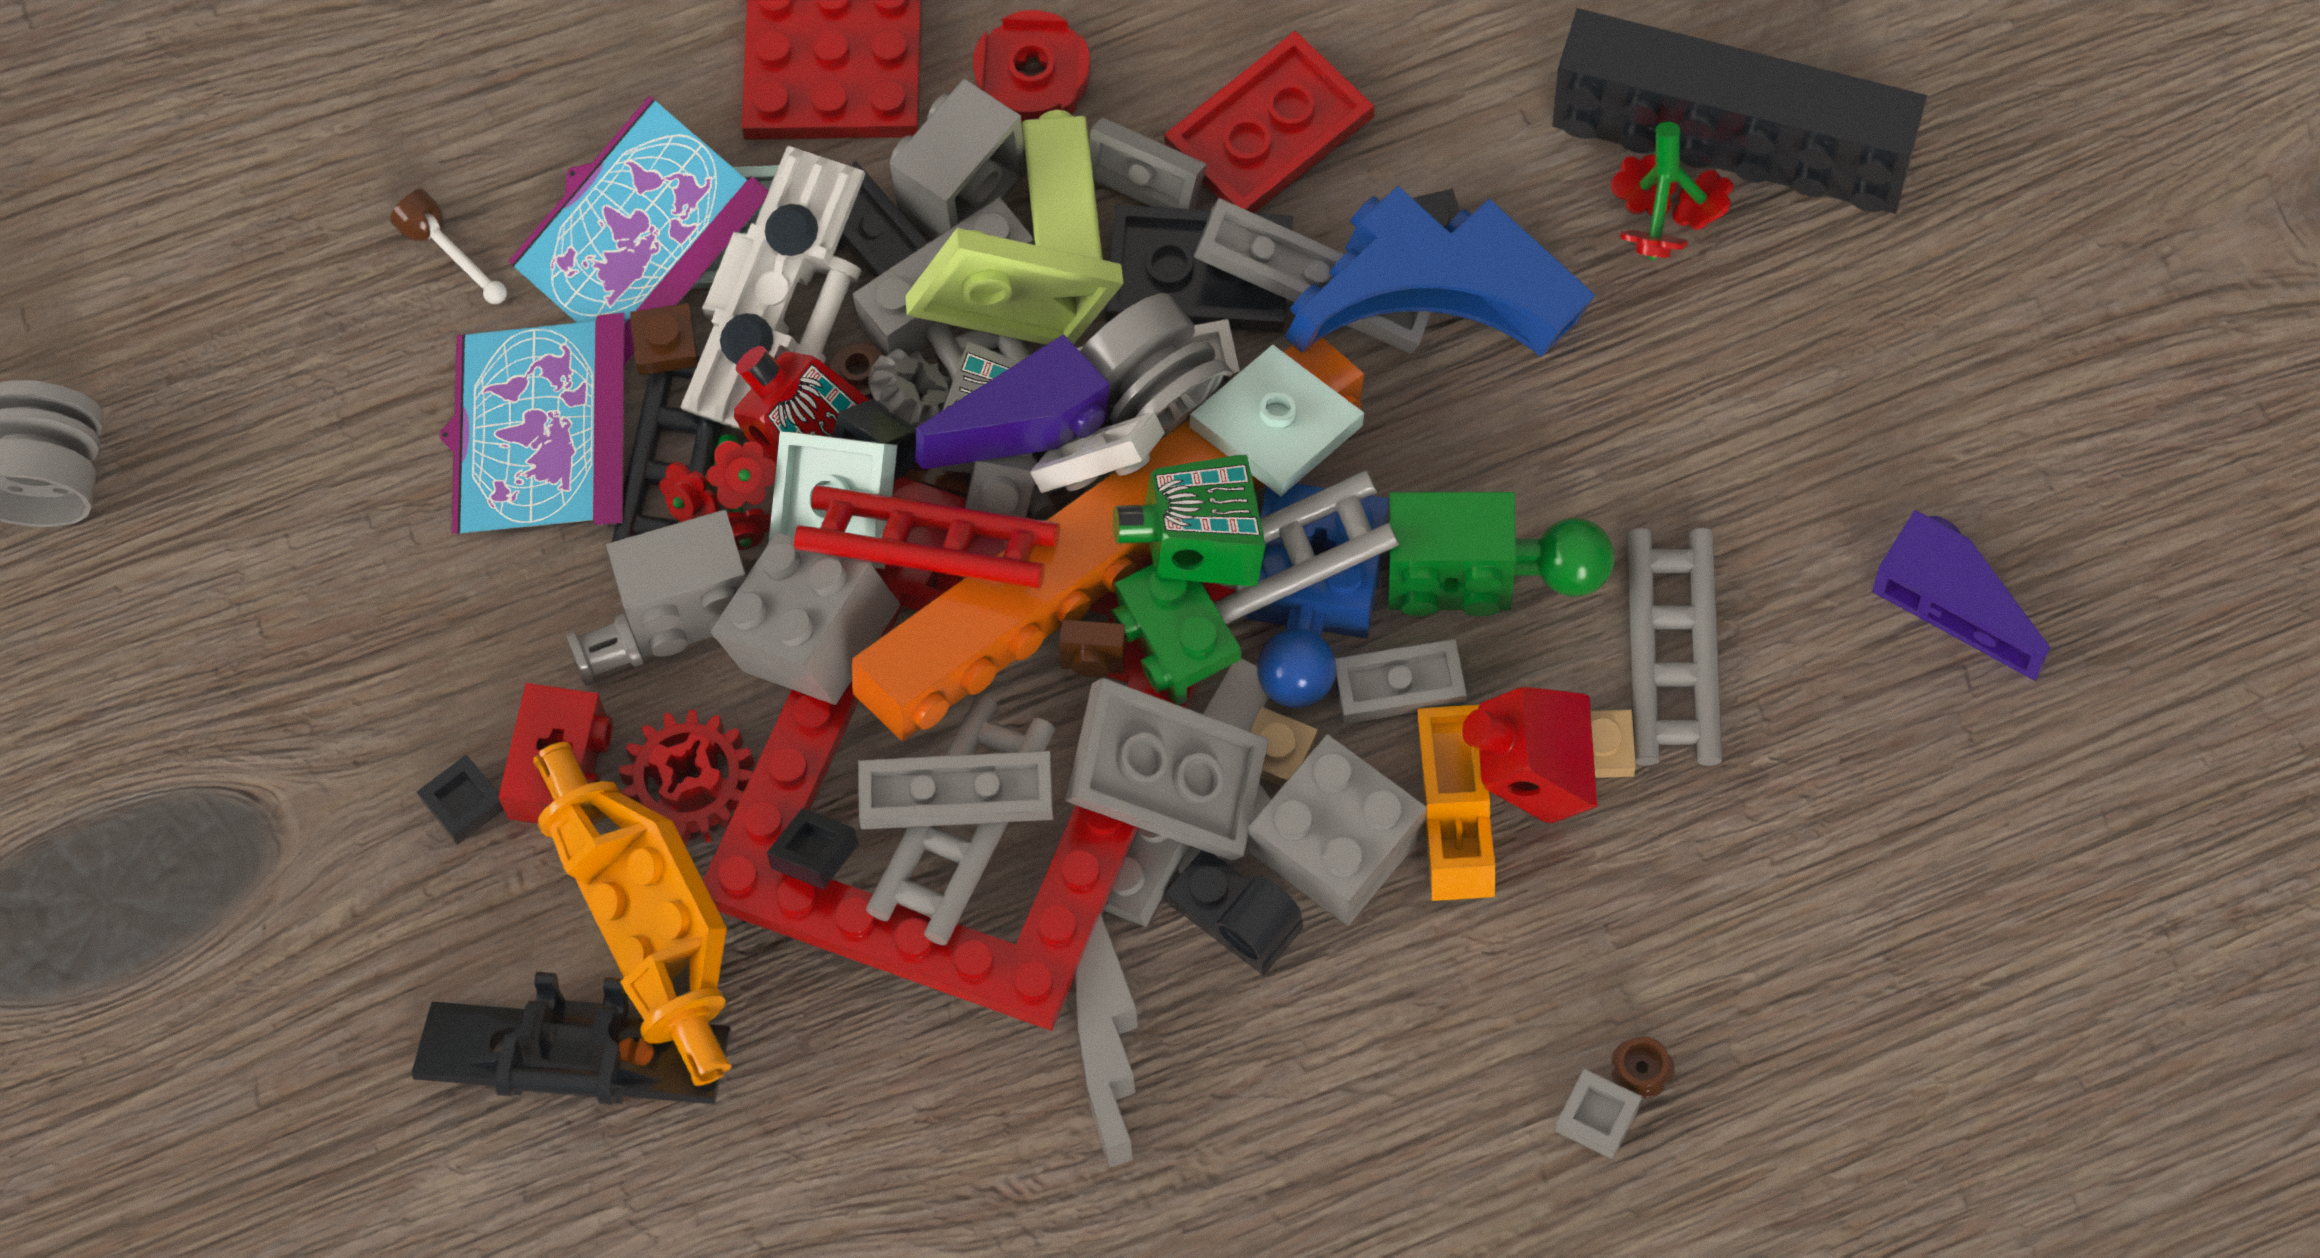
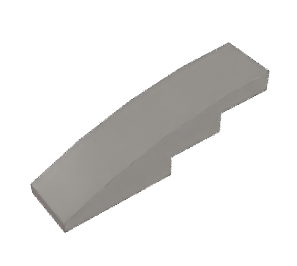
M1100 913L1076 970L1077 1025L1090 1108L1108 1168L1133 1160L1131 1141L1116 1100L1135 1093L1134 1074L1119 1034L1138 1028L1136 1006Z

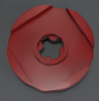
M1024 10L1014 12L1002 18L1001 26L995 28L989 35L986 31L981 36L973 55L976 87L1021 116V123L1025 120L1039 119L1044 113L1052 110H1063L1072 115L1076 111L1077 102L1085 94L1090 81L1091 67L1087 43L1081 34L1079 38L1077 33L1068 27V21L1057 14L1047 11ZM1031 57L1039 58L1040 66L1046 68L1035 76H1026L1024 72L1017 71L1016 67L1026 66L1028 58Z

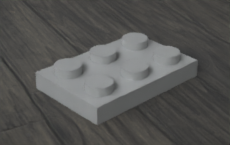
M1101 678L1091 685L1065 801L1233 861L1244 856L1249 825L1252 819L1269 739Z

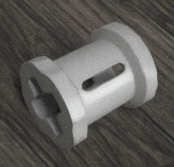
M624 613L615 616L613 624L579 636L575 632L566 635L585 686L594 683L596 675L628 663L634 667L643 664Z

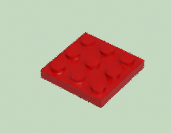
M747 0L741 128L744 140L904 138L907 135L914 136L919 130L922 0Z

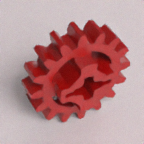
M689 710L685 723L681 724L676 723L675 718L670 712L664 714L663 721L665 728L657 732L647 724L641 728L646 740L643 746L633 743L627 744L625 749L629 759L634 764L619 767L622 782L629 785L621 790V794L673 821L685 846H687L692 832H700L701 837L706 843L712 842L713 833L711 827L719 823L724 829H727L732 818L730 813L733 809L736 810L743 795L742 791L745 790L753 772L748 769L755 765L750 748H741L743 740L737 728L723 734L724 726L721 717L716 714L709 719L706 725H702L696 710ZM718 753L728 763V779L723 778L721 771L715 769L718 764L716 759ZM694 772L699 774L697 779L692 777ZM649 776L654 778L657 785L661 786L658 791L660 797L658 802L653 800L648 793ZM679 777L684 779L681 784L677 781Z

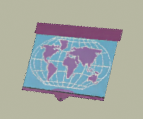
M648 96L592 163L571 167L567 171L565 195L508 262L576 323L596 321L598 315L624 313L625 366L635 355L630 312L677 305L727 247L733 232L739 233L762 206L769 190L754 177H751L749 180L744 178L652 97Z
M624 313L598 315L596 321L457 335L455 415L440 431V439L454 453L451 534L594 520L595 525L623 523Z

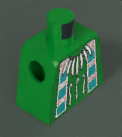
M1234 455L1156 468L1149 476L1145 505L1114 506L1113 534L1115 543L1149 542L1155 573L1162 578L1257 586L1266 544L1247 455Z

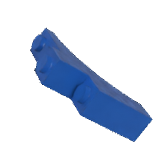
M1397 186L1382 201L1376 196H1372L1354 214L1350 223L1356 228L1345 247L1347 252L1329 272L1333 279L1322 289L1315 283L1312 284L1297 298L1290 308L1295 318L1285 338L1303 353L1319 339L1357 320L1394 312L1426 311L1463 317L1493 327L1521 342L1541 358L1580 320L1595 294L1491 199H1488L1473 214L1466 208L1463 209L1444 228L1402 188Z

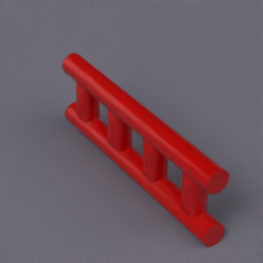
M815 485L811 498V507L813 510L826 511V515L820 528L803 525L797 526L794 535V549L1040 589L1044 580L1045 565L1030 562L1029 558L1034 545L1053 548L1057 546L1060 524ZM852 516L887 521L881 538L847 533L846 530ZM912 526L946 530L948 533L942 547L906 542ZM973 535L1009 540L1003 557L967 552Z

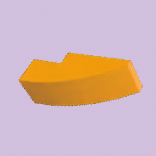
M1480 705L1417 708L1423 804L1427 807L1426 842L1432 901L1495 897V858L1490 822V795L1481 782L1479 749L1466 744L1462 736V728L1466 717L1472 711L1478 709Z

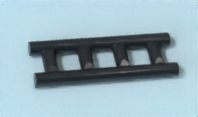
M697 367L649 374L623 489V523L615 524L612 542L681 522L677 519L642 515L649 484L659 485L660 481L666 477V468L671 464L669 462L654 461L661 430L696 435L690 465H685L691 473L698 471L705 476L708 469L715 463L714 452L723 424L680 408L666 407L673 377L692 379Z

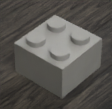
M963 79L951 94L944 93L934 102L924 125L914 136L907 135L904 137L891 155L890 169L897 208L922 236L933 241L998 197L1004 201L1027 174L1021 116L966 79Z
M726 509L606 544L623 607L641 658L652 654L657 657L671 656L683 651L690 643L710 637L715 638L710 631L746 579Z
M776 532L710 632L742 672L836 705L852 681V658L879 639L901 604L870 563L862 560L795 550L793 537Z
M1327 734L1249 825V852L1349 926L1425 835L1427 807Z

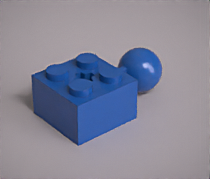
M1296 483L1280 497L1269 487H1266L1260 519L1326 488ZM1371 495L1360 500L1372 530L1389 522V498ZM1337 511L1303 526L1315 556L1349 541ZM1281 537L1266 543L1258 582L1292 567ZM1384 552L1247 614L1248 620L1286 626L1285 631L1276 634L1264 645L1258 657V680L1263 691L1270 699L1284 707L1305 708L1316 704L1328 694L1336 677V661L1330 646L1321 638L1322 632L1368 639Z

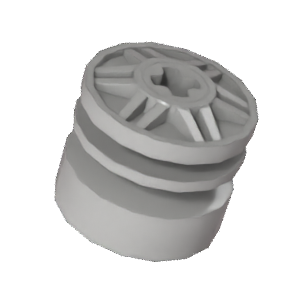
M1158 293L1128 307L1105 324L1080 350L1084 357L1110 383L1108 406L1115 404L1109 416L1110 425L1155 412L1165 432L1162 438L1190 419V414L1234 378L1233 371L1223 360L1215 359V350L1209 342L1198 341L1189 345L1195 333L1194 324L1170 294Z
M28 380L0 382V521L28 527H58L75 524L88 517L92 508L96 470L91 461L96 459L99 451L100 440L98 437L102 429L104 416L97 402L79 391L58 384Z

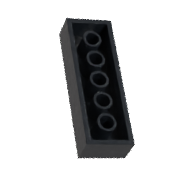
M1577 8L1558 66L1552 127L1563 129L1566 133L1576 138L1591 139L1595 137L1621 144L1629 151L1645 154L1650 152L1656 153L1657 125L1663 122H1673L1680 127V161L1694 168H1706L1709 166L1736 173L1746 181L1755 183L1769 181L1792 187L1805 196H1828L1851 202L1855 207L1864 211L1879 212L1883 210L1896 214L1912 159L1927 95Z

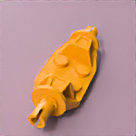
M568 742L555 743L542 749L539 752L540 756L533 758V763L539 769L554 802L548 805L540 814L537 825L546 837H553L566 873L577 881L590 911L624 977L620 982L644 1019L640 1029L644 1040L652 1044L674 1040L695 1086L706 1085L725 1075L724 1072L731 1069L732 1065L725 1057L708 1022L720 1013L726 1002L722 992L718 989V981L727 927L673 821L621 794L614 782L600 781L588 784L573 754V749ZM608 817L621 829L600 835L594 825ZM689 965L690 992L676 997L672 980Z

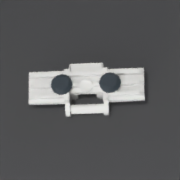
M787 145L756 223H751L747 234L733 232L703 305L704 315L711 320L714 326L680 408L682 410L741 430L734 419V408L751 390V387L736 372V365L746 352L754 347L763 346L775 360L779 355L789 351L812 355L823 363L825 362L826 356L822 354V351L850 282L858 281L861 269L858 266L835 257L833 254L865 177L863 170ZM814 273L826 274V280L801 342L798 344L792 336L788 335L789 327L783 321L786 309L797 282L808 285Z

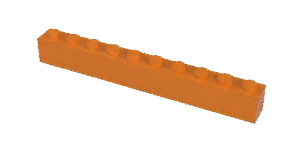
M1324 338L1319 339L1303 353L1294 345L1284 351L1286 355L1361 410L1364 373ZM1188 419L1158 441L1149 453L1151 459L1145 466L1123 476H1119L1115 471L1046 520L1059 523L1060 533L1055 548L1034 545L1030 555V562L1045 565L1044 580L1040 589L969 577L964 578L852 658L853 695L902 742L919 729L927 730L941 721L948 708L968 694L976 695L990 685L999 671L1016 659L1022 661L1034 654L1043 640L1061 627L1062 619L1079 621L1093 603L1110 591L1116 593V582L1136 573L1153 561L1149 542L1115 543L1113 534L1114 506L1145 505L1149 476L1156 468L1228 456L1189 427L1190 419ZM1251 474L1254 491L1257 492L1265 484ZM1005 550L1002 551V552H1001L1000 554H998L997 556H998V557H1003V556H1004V553H1005Z

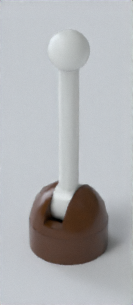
M417 189L409 193L397 204L390 216V222L402 235L414 241H426L432 238L483 289V296L490 304H500L505 300L507 290L504 284L499 281H491L440 231L443 224L442 210L438 203L424 189Z

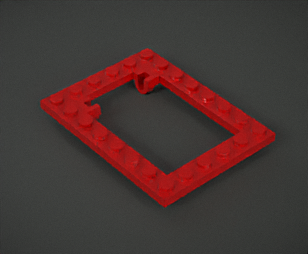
M900 477L893 483L892 497L965 508L966 498L904 477ZM913 525L906 542L942 547L948 531ZM973 535L967 552L997 556L1007 548L1009 540ZM1151 561L1150 563H1148V564H1147L1146 566H1144L1143 568H1145V567H1147V566L1153 564V562ZM885 564V568H874L901 604L879 639L893 629L903 606L919 611L962 581L964 577ZM935 577H937L935 588H933L931 586L935 580ZM1201 582L1213 602L1234 593V589L1223 585ZM1108 592L1093 603L1089 610L1110 617L1107 623L1115 624L1111 610L1118 607L1116 593ZM1137 640L1130 643L1126 642L1124 674L1108 673L1106 676L1128 683L1127 687L1173 703L1166 690L1157 693L1148 681L1141 665V659L1146 656ZM852 681L836 705L791 689L703 879L718 912L1053 1031L1075 979L1076 970L1099 914L1101 913L1102 915L1138 827L1075 805L1016 945L959 924L956 925L946 945L936 944L924 935L931 917L897 904L889 920L882 921L866 911V907L873 896L872 893L833 879L823 890L771 868L767 851L802 808L810 810L860 701L853 695ZM1199 682L1187 687L1188 701L1179 706L1186 709L1189 708Z

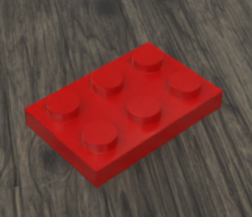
M1294 31L1164 134V144L1207 164L1202 183L1217 198L1249 212L1256 213L1373 119L1374 105L1298 32Z

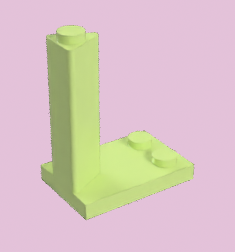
M1052 110L1044 113L1039 119L1022 122L1035 245L988 235L977 230L956 228L905 295L907 316L1044 345L1049 344L1064 334L1074 345L1123 285L1121 264L1105 261L1102 258L1086 117H1073L1066 111Z

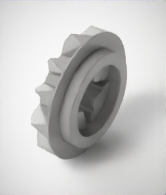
M895 348L887 356L880 355L872 366L868 379L873 398L914 427L921 425L943 410L953 380L950 377L941 375L938 371L939 363L930 365L925 362L919 351L908 356L898 348ZM915 385H917L918 392L924 394L921 400H919V393L916 392Z

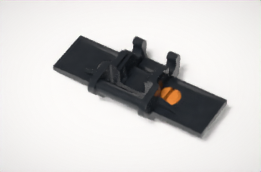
M536 972L534 979L536 1001L529 1000L524 1009L431 1002L412 1069V1077L415 1080L496 1086V1093L499 1096H521L522 1091L597 1097L599 1104L614 1105V1103L622 1104L623 1097L715 1104L721 1079L719 1078L706 1085L695 1086L674 1040L660 1044H652L644 1040L640 1032L644 1019L628 1017V995L620 982L624 978L605 977L603 982V1003L565 1000L559 989L557 974L550 972ZM709 1024L726 1057L731 1027L728 1025ZM503 1041L501 1052L493 1053L494 1048Z

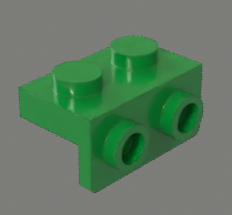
M1151 564L1115 583L1118 607L1111 610L1115 624H1125L1127 643L1137 640L1146 656L1141 659V665L1148 681L1157 693L1166 690L1174 704L1179 706L1188 701L1187 687L1242 660L1239 644L1201 582L1162 578L1155 573L1154 564Z

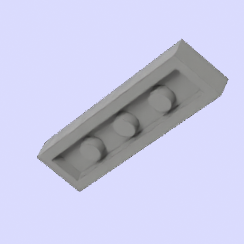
M1218 198L1211 210L1193 257L1295 302L1312 284L1315 283L1322 289L1333 279L1329 272L1344 254ZM1407 311L1380 314L1357 320L1347 326L1412 354L1420 344L1431 312Z

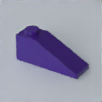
M1063 334L917 426L915 462L922 469H930L1059 449L1076 437L1086 438L1100 428L1107 418L1110 383Z
M1914 510L1880 564L1872 592L2036 681L2042 671L2050 646L1971 540L1961 535L1959 529L1950 521L1939 516L1928 517Z

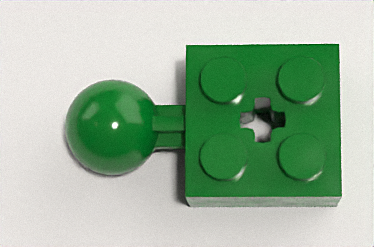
M1390 492L1389 523L1398 539L1399 546L1388 550V610H1401L1404 614L1418 617L1432 615L1438 610H1463L1471 616H1490L1498 613L1500 610H1511L1514 576H1540L1544 583L1553 591L1565 596L1580 597L1597 591L1606 583L1612 573L1615 552L1611 539L1599 525L1583 518L1563 519L1551 525L1540 539H1516L1515 492Z

